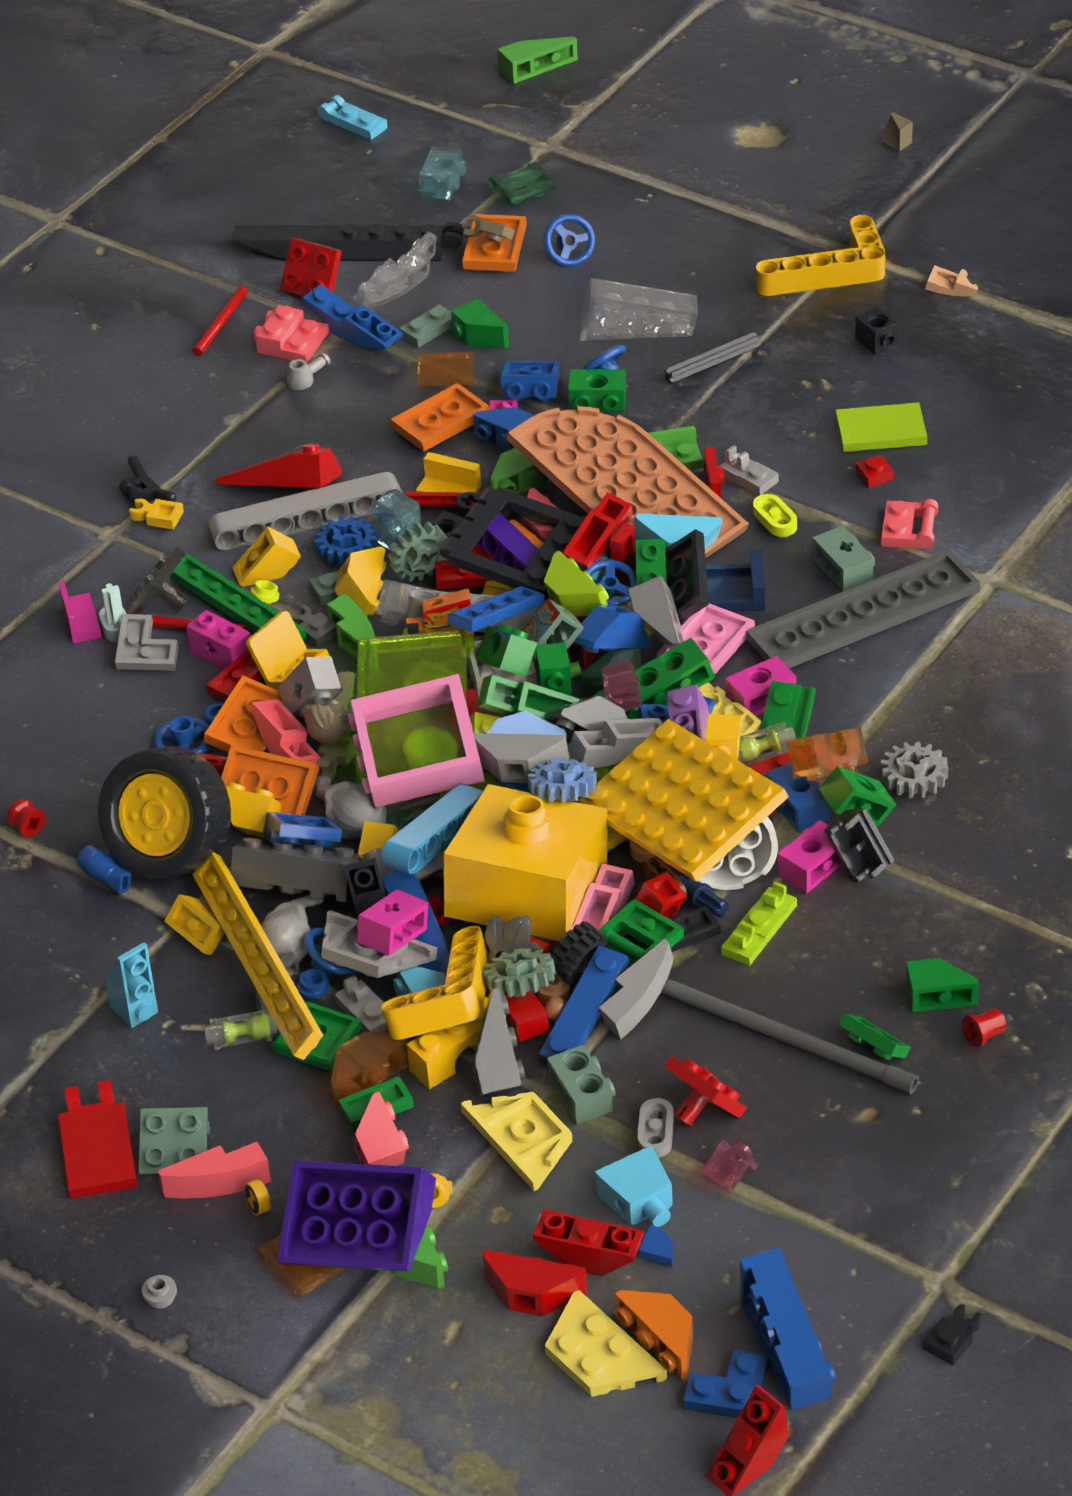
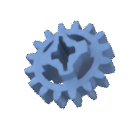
M563 758L547 760L546 765L538 763L536 768H531L530 774H528L530 794H538L540 799L549 798V802H553L556 799H560L562 803H565L566 800L578 801L579 796L587 798L589 797L588 792L594 793L595 787H597L594 767L587 766V762L579 763L576 759L564 761Z

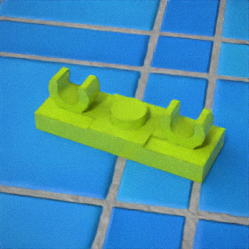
M774 881L773 888L768 887L722 945L721 955L750 966L796 908L797 898L786 894L787 887Z

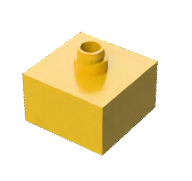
M488 784L444 853V916L488 925L491 918L495 915L500 917L505 923L515 917L525 915L530 917L531 935L560 941L561 938L564 939L567 936L566 933L572 930L590 882L595 883L602 863L607 864L608 809L568 800L562 803L560 799L549 802V798L540 799L538 794L531 795L529 792Z

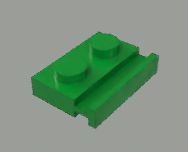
M772 680L759 740L767 739L775 731L780 745L804 747L816 689L814 687L807 688L801 685Z

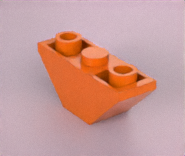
M628 1290L616 1292V1310L614 1313L619 1324L623 1328L628 1327L636 1335L640 1345L645 1350L650 1349L658 1357L660 1364L667 1369V1372H673L681 1382L687 1379L693 1344V1316L671 1294Z

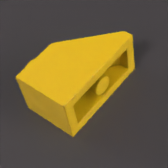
M267 526L232 568L239 585L246 587L254 585L260 580L270 581L283 578L297 564L301 556L292 538Z

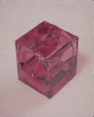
M628 660L602 667L606 699L625 711L642 707L640 681L632 661Z

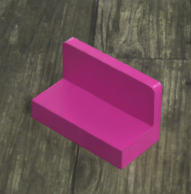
M58 582L62 607L73 644L102 638L90 593L69 597L65 582Z

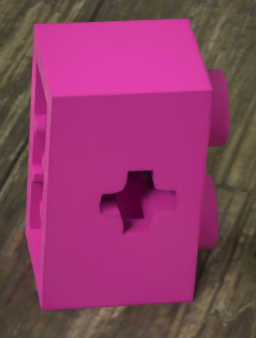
M207 610L186 626L190 653L223 670L248 650L246 643L251 637L249 631Z
M396 889L359 914L357 920V943L390 956L427 930L429 902Z

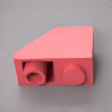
M380 1092L372 1095L355 1133L354 1150L361 1164L398 1166L404 1163L406 1150L409 1149V1145L402 1130L397 1131L393 1122L395 1120V1113L389 1101L384 1102Z

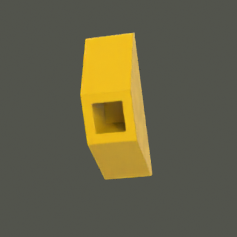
M381 546L351 553L338 571L334 590L339 597L346 593L357 603L367 617L368 615L373 616L380 603V600L377 599V595L383 586V581L380 578L387 565V562L384 561L386 549Z

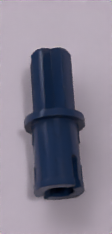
M684 874L678 875L685 886L687 897L690 898L691 903L695 907L706 905L712 914L718 917L725 915V911L729 909L728 902L713 893L712 887L709 884H702L699 881L695 882Z

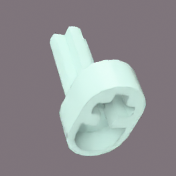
M109 583L106 584V588L102 589L104 607L99 612L101 629L106 639L118 642L122 614H126L122 607L119 586H112Z

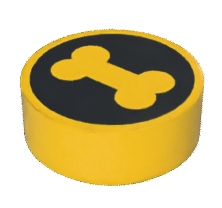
M258 1179L245 1183V1199L253 1214L258 1216L268 1212L271 1208V1200L264 1183Z

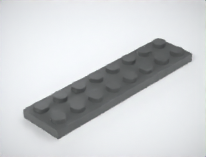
M947 550L746 630V640L765 661L777 656L788 668H792L980 592V582Z

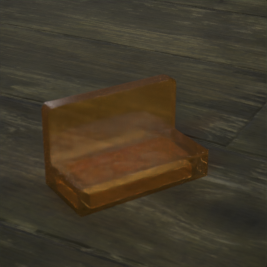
M418 353L419 386H452L456 383L461 386H472L474 384V353Z

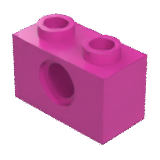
M775 656L726 677V697L732 702H739L752 714L758 716L765 712L771 681L796 684V675Z
M821 820L812 827L805 829L789 845H785L779 851L777 857L778 876L806 894L843 865L824 831L829 825Z

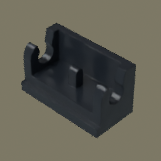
M866 808L845 810L824 829L853 882H860L867 874L870 879H873L895 861Z

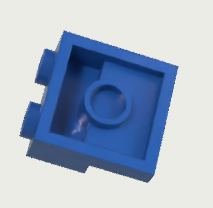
M505 361L501 373V397L517 399V401H522L524 398L550 401L552 398H556L560 375V361Z
M267 811L264 837L270 842H290L294 845H303L304 849V845H320L331 848L332 841H341L342 829L328 817Z

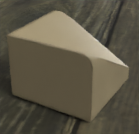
M892 112L881 142L901 151L912 144L913 122Z

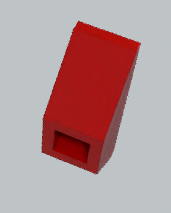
M543 1209L533 1233V1240L560 1263L584 1267L587 1274L604 1276L634 1261L644 1236V1231Z
M484 1250L483 1252L485 1279L510 1311L545 1316L567 1305L575 1291L580 1290L586 1296L587 1274L584 1267L545 1261L540 1258L517 1256L506 1252Z
M755 1385L705 1475L727 1496H734L772 1467L789 1437L785 1406L760 1385Z

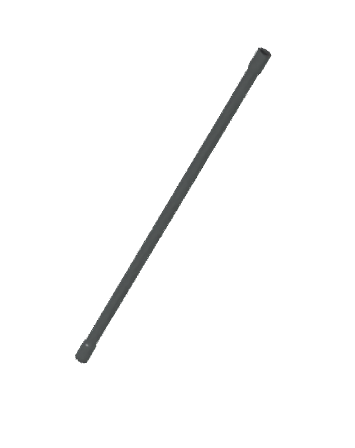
M433 884L427 892V899L429 900L434 895H442L444 898V888ZM531 935L534 938L549 943L551 950L560 945L559 941ZM667 978L661 991L664 995L878 1079L884 1084L908 1094H913L919 1082L918 1075L893 1065H885Z

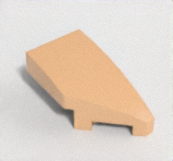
M934 265L925 289L945 295L969 297L976 295L978 287L976 284L972 285L966 278L968 273L965 269H962L957 274Z

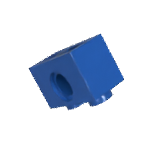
M799 760L766 773V778L783 787L789 796L777 809L797 832L812 827L819 820L824 822L830 819V805L819 791L821 785L816 781L812 771L806 769Z

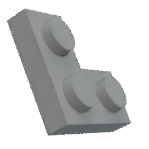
M122 614L115 658L116 669L175 671L179 648L178 641L174 639H151L152 615Z

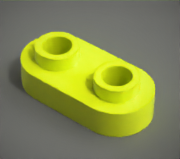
M763 494L754 499L753 514L771 534L785 538L796 532L797 516L779 497L772 494Z

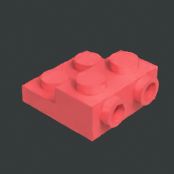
M278 305L274 311L269 310L267 312L265 324L263 326L258 325L255 328L254 341H256L257 353L291 361L302 359L307 363L329 334V326L326 323L304 319L303 310Z

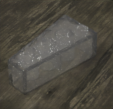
M591 278L580 318V341L692 336L698 316L697 295Z

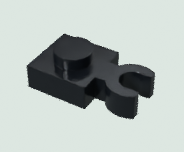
M958 1305L954 1309L952 1321L942 1317L924 1338L923 1350L954 1365L972 1343L973 1332L980 1327L981 1314L977 1312L973 1318L964 1319L965 1305Z

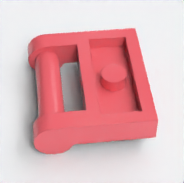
M926 499L922 503L887 501L881 546L915 549L931 548L934 544L932 530L934 516L938 513V503L933 499ZM914 517H922L921 531L918 534H912Z

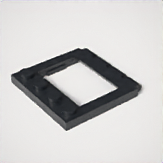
M498 487L496 490L486 488L464 517V520L461 521L441 548L440 555L448 559L447 564L514 589L523 586L543 593L546 596L548 592L544 579L552 557L557 551L563 553L585 518ZM502 508L516 512L519 516L538 523L555 527L524 572L471 552Z

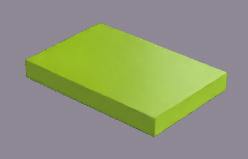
M919 402L836 410V421L843 452L927 445V433Z

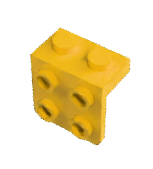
M287 611L279 612L254 633L246 643L266 685L278 691V686L305 657H330L327 649L306 648Z

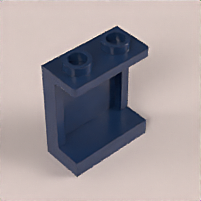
M750 550V564L706 566L709 604L731 612L765 610L762 550Z

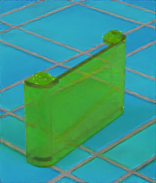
M458 629L359 639L357 698L459 674L467 705V659H470L471 652H475L474 635H468V631ZM453 702L366 723L378 778L466 756ZM356 752V777L358 785H363L362 778L368 777L367 774L361 775L357 757L362 756V752Z

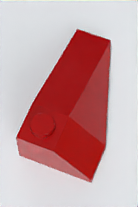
M311 443L302 445L300 449L227 472L218 477L216 483L222 485L322 488L343 474L342 468L330 448H320L319 444Z

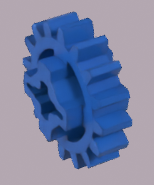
M340 516L337 522L330 519L328 520V526L321 525L320 532L315 533L316 552L320 554L321 559L327 558L328 564L337 561L339 566H342L351 553L378 547L377 530L373 529L372 523L365 524L364 518L356 521L354 516H350L348 520H344Z

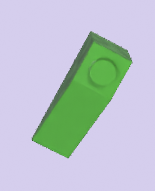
M575 37L518 41L497 49L499 71L513 84L578 60L577 39Z

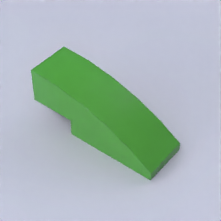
M345 593L327 604L328 618L336 623L338 646L371 672L377 674L380 672L376 636L372 625L357 603Z

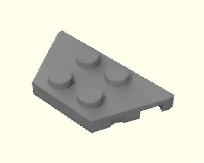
M331 910L327 912L321 958L334 962L338 966L354 969L366 976L380 978L437 959V947L414 939L390 956L357 943V919Z

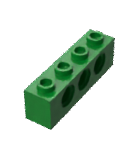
M690 637L593 696H601L623 708L627 719H636L640 704L668 705V691L696 684L699 688L716 677L707 656Z

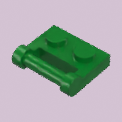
M636 899L627 904L599 930L608 938V945L611 944L637 961L664 939L669 942L670 948H672L684 937V928ZM622 930L649 946V948L644 950L617 933Z

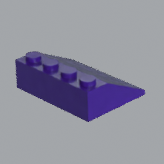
M293 1160L277 1262L280 1264L410 1272L432 1211L436 1178L423 1167Z

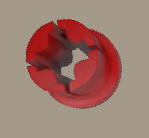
M992 1008L978 1015H967L962 1020L963 1033L967 1041L974 1047L986 1044L988 1039L1004 1033L1007 1027L1004 1015L997 1008Z

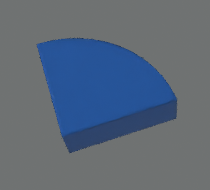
M650 1225L639 1248V1258L672 1267L674 1248L670 1237L660 1228Z

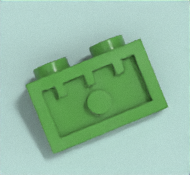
M695 426L649 433L689 470L703 468V459L697 445Z

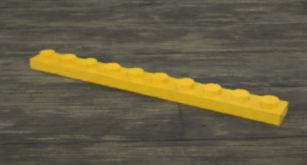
M213 852L209 859L193 873V877L293 1056L304 1060L310 1051L317 1046L323 1034L222 857Z

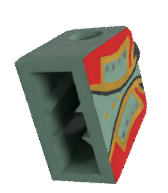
M547 599L542 606L537 608L535 615L523 631L529 633L527 639L537 642V646L565 642L568 649L584 627L570 611ZM536 651L534 652L533 657H532V660H531V661H533V662H535V663H536Z

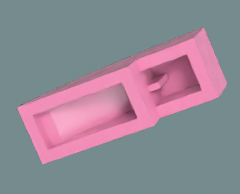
M602 863L595 883L590 882L573 927L582 921H587L599 931L605 923L626 906L635 885L633 871Z

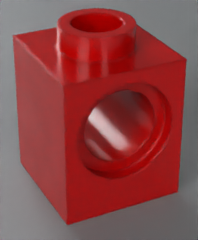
M668 873L644 882L635 899L666 918L671 919L676 916L687 895Z

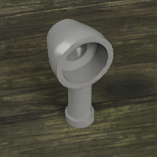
M321 353L318 355V358L308 365L302 359L292 360L286 373L287 386L293 390L309 388L314 382L313 374L331 363L329 356L326 353Z

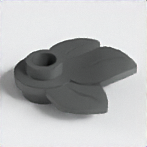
M496 915L491 918L485 931V942L490 949L488 956L489 964H492V958H499L503 952L511 954L514 949L531 948V952L539 949L543 950V947L530 942L531 921L529 916H518L507 923Z

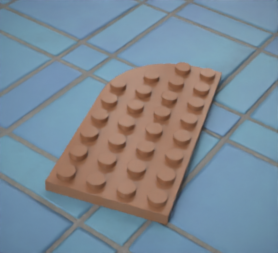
M578 406L577 410L564 411L555 408L529 418L507 434L506 440L587 514L591 509L595 510L608 492L632 504L633 516L627 523L629 525H633L636 514L646 513L654 515L722 517L718 538L705 550V558H708L747 530L749 523L649 433L620 415L615 418L599 413L598 408Z

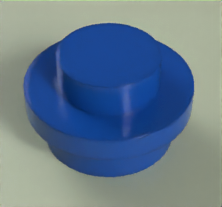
M319 969L304 971L297 982L298 992L301 996L308 999L320 998L330 988L328 977Z

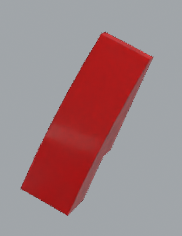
M607 492L597 508L590 510L562 554L568 559L570 557L573 558L581 566L586 568L592 566L609 548V540L612 534L617 533L624 523L627 524L632 518V504Z
M486 986L485 996L489 998L490 992L488 986ZM532 991L526 992L525 996L508 997V994L504 993L509 1006V1014L506 1015L508 1028H514L518 1042L549 1032L548 1013Z

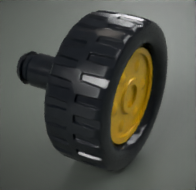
M159 747L134 753L121 760L110 771V774L103 783L99 796L98 820L106 846L123 867L138 876H144L149 879H168L195 872L209 859L213 852L219 854L229 833L231 806L222 778L205 758L181 747Z

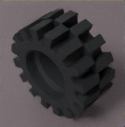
M582 921L580 924H576L572 931L569 930L566 933L567 936L564 939L561 938L559 941L560 945L554 948V954L551 955V958L554 960L555 971L571 984L579 982L583 971L587 968L598 946L605 947L608 945V938L587 921Z

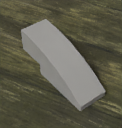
M660 718L605 720L602 730L574 731L568 752L579 763L587 762V766H593L594 768L619 764L663 722Z
M665 939L615 979L619 991L599 1007L604 1025L620 1040L647 1014L660 995L669 976L674 959L669 942Z

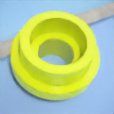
M257 581L250 591V594L268 605L279 600L278 586L270 581Z

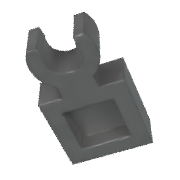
M301 605V615H295L293 612L289 613L294 622L306 629L307 638L305 639L316 648L337 636L336 623L321 612L313 616L308 606Z

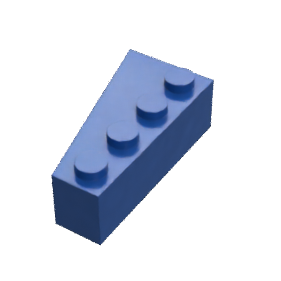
M780 1247L740 1258L741 1306L764 1355H769V1365L790 1410L831 1399V1383L836 1380L833 1367L829 1361L826 1362L824 1359L820 1340L814 1334Z

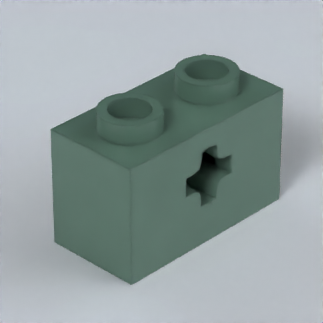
M843 526L812 537V560L843 592L873 580L874 556L858 542L855 535H851Z

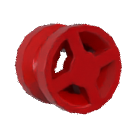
M19 799L9 808L6 819L13 828H18V831L24 837L29 838L35 836L43 829L46 815L39 808H35L28 799Z

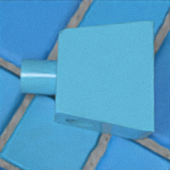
M652 1146L595 1171L597 1196L628 1224L635 1225L649 1219L654 1226L660 1227L669 1221L671 1213L668 1209L673 1205L672 1185Z

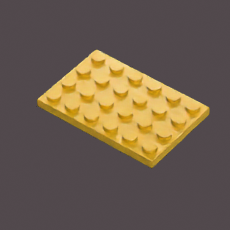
M667 719L597 783L594 793L588 792L589 797H581L578 801L582 804L607 808V822L610 827L697 882L789 796L780 785L670 719Z

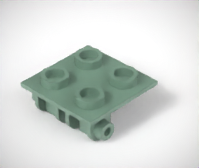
M208 1107L141 1108L139 1175H156L158 1170L207 1151V1135H210Z

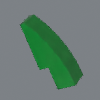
M491 674L483 678L477 708L505 716L528 711L556 725V722L547 718L548 712L580 699L526 681L518 683Z

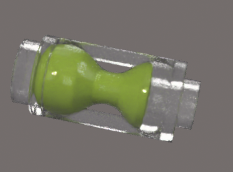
M783 721L740 736L738 761L748 766L793 751L792 744L798 743L792 725L786 727ZM766 734V736L762 739H755L756 737ZM765 750H772L771 752L760 755Z
M266 1008L257 1012L224 1018H209L210 1025L204 1026L207 1045L213 1044L215 1051L220 1050L222 1047L261 1040L271 1041V1037L279 1036L278 1027Z

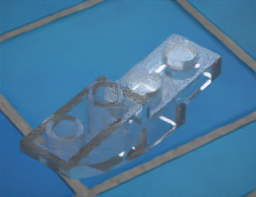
M428 231L421 239L418 238L414 242L411 250L406 255L403 254L398 262L389 258L382 266L379 265L375 269L373 276L367 282L364 281L360 285L357 292L359 296L358 307L363 305L370 309L401 297L420 284L430 274V262L436 253L437 236Z

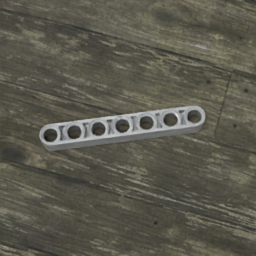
M382 472L221 512L209 519L208 529L218 549L231 550L253 544L267 526L287 536L319 528L321 525L327 526L328 520L331 519L337 522L340 516L344 520H348L350 516L358 518L394 509L403 502L404 494L396 477L390 472Z

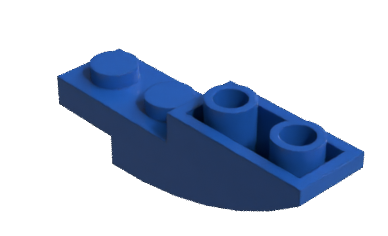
M321 284L303 297L302 305L320 317L322 323L328 324L330 333L354 345L374 350H386L403 336V332L365 306L361 305L356 309Z

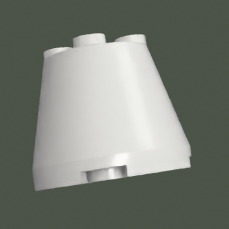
M768 816L698 881L702 884L707 883L712 888L719 890H736L744 888L743 884L755 880L762 874L766 875L772 868L778 852L776 831Z

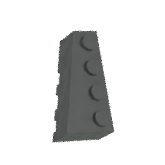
M245 838L242 842L232 847L231 875L238 886L271 890L274 885H278L279 891L289 894L303 893L304 890H310V897L321 899L324 896H334L336 894V901L347 902L352 898L344 864L363 860V855L354 854V850L350 848H335V852L323 851V846L304 845V849L292 848V843L283 841L273 842V846L262 845V840Z

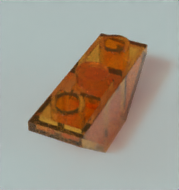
M363 1032L338 1047L330 1082L333 1106L338 1109L339 1099L378 1085L401 1069L407 1068L409 1066L407 1043L414 1040V1037L394 1040L391 1038L390 1033Z

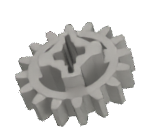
M918 741L915 743V746H910L907 742H904V747L901 749L893 746L892 753L885 752L884 760H881L882 782H887L888 790L897 788V795L899 796L904 792L908 793L909 798H913L914 794L917 793L924 798L926 791L935 794L937 793V786L944 787L945 779H948L947 757H942L941 750L933 752L931 744H928L925 748L921 747Z

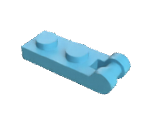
M339 95L333 96L328 104L324 103L317 108V112L323 120L369 140H372L387 129L386 119L346 103Z

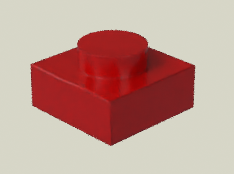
M882 455L856 462V473L868 488L894 480V470Z

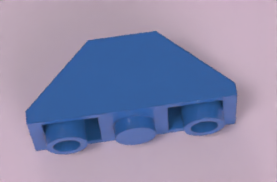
M517 407L479 411L473 414L474 435L476 438L509 451L515 447L506 440L508 432L535 415Z
M597 605L581 623L584 629L574 640V642L582 644L581 649L598 653L599 649L618 652V648L629 652H636L637 648H649L651 643L639 614L617 605Z

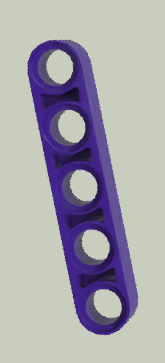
M500 512L476 543L486 554H488V551L491 552L494 561L523 572L539 551ZM548 593L544 598L545 601L550 599Z

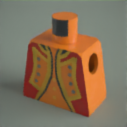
M469 589L424 600L422 602L424 617L406 618L408 636L426 634L428 650L467 652L466 643L475 641L474 632L471 633L447 624L448 614L471 605Z

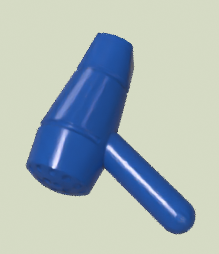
M89 845L80 852L77 864L90 877L109 885L119 894H124L130 888L131 872L123 869L115 861L116 859L109 849L105 852L93 845Z

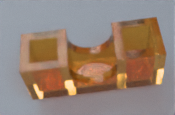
M861 727L830 734L813 735L786 742L794 779L806 776L807 782L827 779L836 766L858 772L857 766L869 764Z

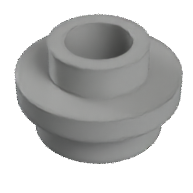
M166 1275L150 1277L142 1286L144 1300L154 1308L169 1306L177 1294L175 1281Z

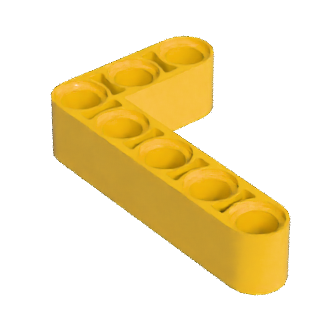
M857 215L851 218L850 249L760 261L756 265V291L764 296H773L875 282L883 279L885 276V249L873 219L866 215Z
M479 926L463 928L453 935L445 985L389 999L381 1005V1010L392 1039H405L468 1023L481 1016L486 991L483 971H485V964H489V952Z

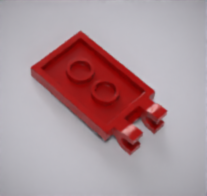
M111 1080L98 1082L101 1103L81 1106L78 1086L65 1088L68 1112L59 1113L58 1116L70 1199L137 1187L125 1102L115 1104Z

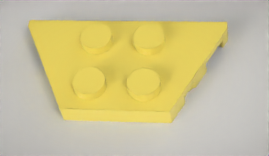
M534 1092L521 1093L512 1097H492V1103L472 1106L471 1100L461 1103V1112L533 1191L539 1189L572 1143V1132Z
M580 1290L572 1294L545 1344V1354L588 1395L593 1397L607 1394L615 1389L635 1388L636 1381L655 1378L657 1383L667 1379V1369Z

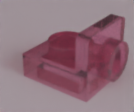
M722 1139L702 1169L701 1175L729 1193H732L748 1167L755 1171L758 1164L751 1157L753 1151L738 1141L732 1145Z

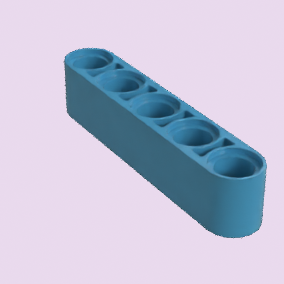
M464 784L456 786L385 843L381 853L382 864L412 875L417 873L448 848L480 798L483 790Z

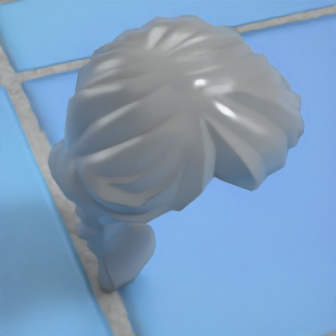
M325 775L316 778L313 790L316 791L318 798L325 801L326 816L342 829L341 837L350 841L361 840L364 821L386 824L387 811L385 806L375 808L372 793L365 794L363 785H356L350 781L330 784L331 779Z
M307 894L304 897L282 903L274 911L267 914L261 927L279 958L288 951L296 955L299 962L305 956L307 950L304 945V937L310 930L305 908L322 904L324 902L323 898H314Z

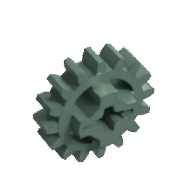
M418 522L413 530L406 527V534L404 536L399 534L396 536L399 541L390 545L394 552L388 554V558L391 560L389 563L391 568L401 579L406 577L409 582H412L415 576L419 581L423 580L426 573L430 577L433 576L432 570L436 568V562L447 560L440 555V550L449 538L438 525L432 526L430 522H426L422 527Z
M531 948L514 949L511 954L503 952L499 958L491 959L492 964H485V971H483L485 984L488 986L489 992L494 988H498L500 995L507 993L508 997L525 996L528 991L536 993L540 987L549 986L548 981H553L555 979L554 974H556L554 960L551 958L550 953L543 954L542 949L531 952Z

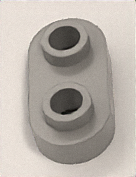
M661 1098L649 1099L641 1105L639 1113L638 1149L640 1151L652 1146L658 1158L667 1155L672 1148L674 1112L673 1106L667 1100Z

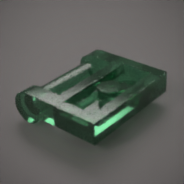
M537 161L528 163L527 167L502 176H491L488 180L492 191H497L510 205L519 204L530 198L556 190V180Z

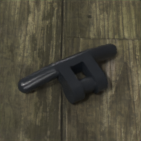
M131 455L128 458V464L136 478H125L121 481L119 489L125 496H129L130 501L134 505L135 499H145L148 502L154 499L176 501L177 496L174 492L162 489L147 475L137 456Z

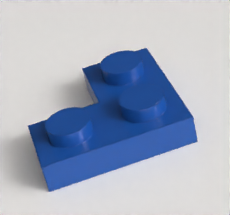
M733 1350L726 1378L691 1372L683 1400L684 1409L738 1418L755 1385H760L762 1388L764 1386L769 1366V1355Z

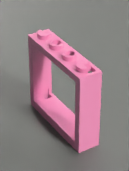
M459 674L351 700L353 712L348 713L351 730L358 731V734L352 735L356 752H362L363 754L357 757L361 775L367 774L368 776L362 778L365 794L372 793L375 808L454 789L459 784L471 785L485 781ZM453 702L466 756L378 778L366 723Z

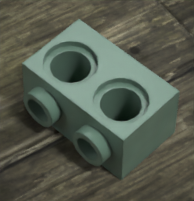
M584 1045L547 1058L548 1080L576 1125L613 1112L612 1097L616 1095L614 1085L609 1077L604 1078L597 1057L595 1055L590 1056Z

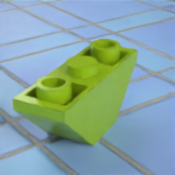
M560 551L554 553L544 579L550 600L567 609L574 616H588L597 605H608L606 600L609 599V596L601 584L596 585L587 571L582 572L573 558L570 557L568 559Z

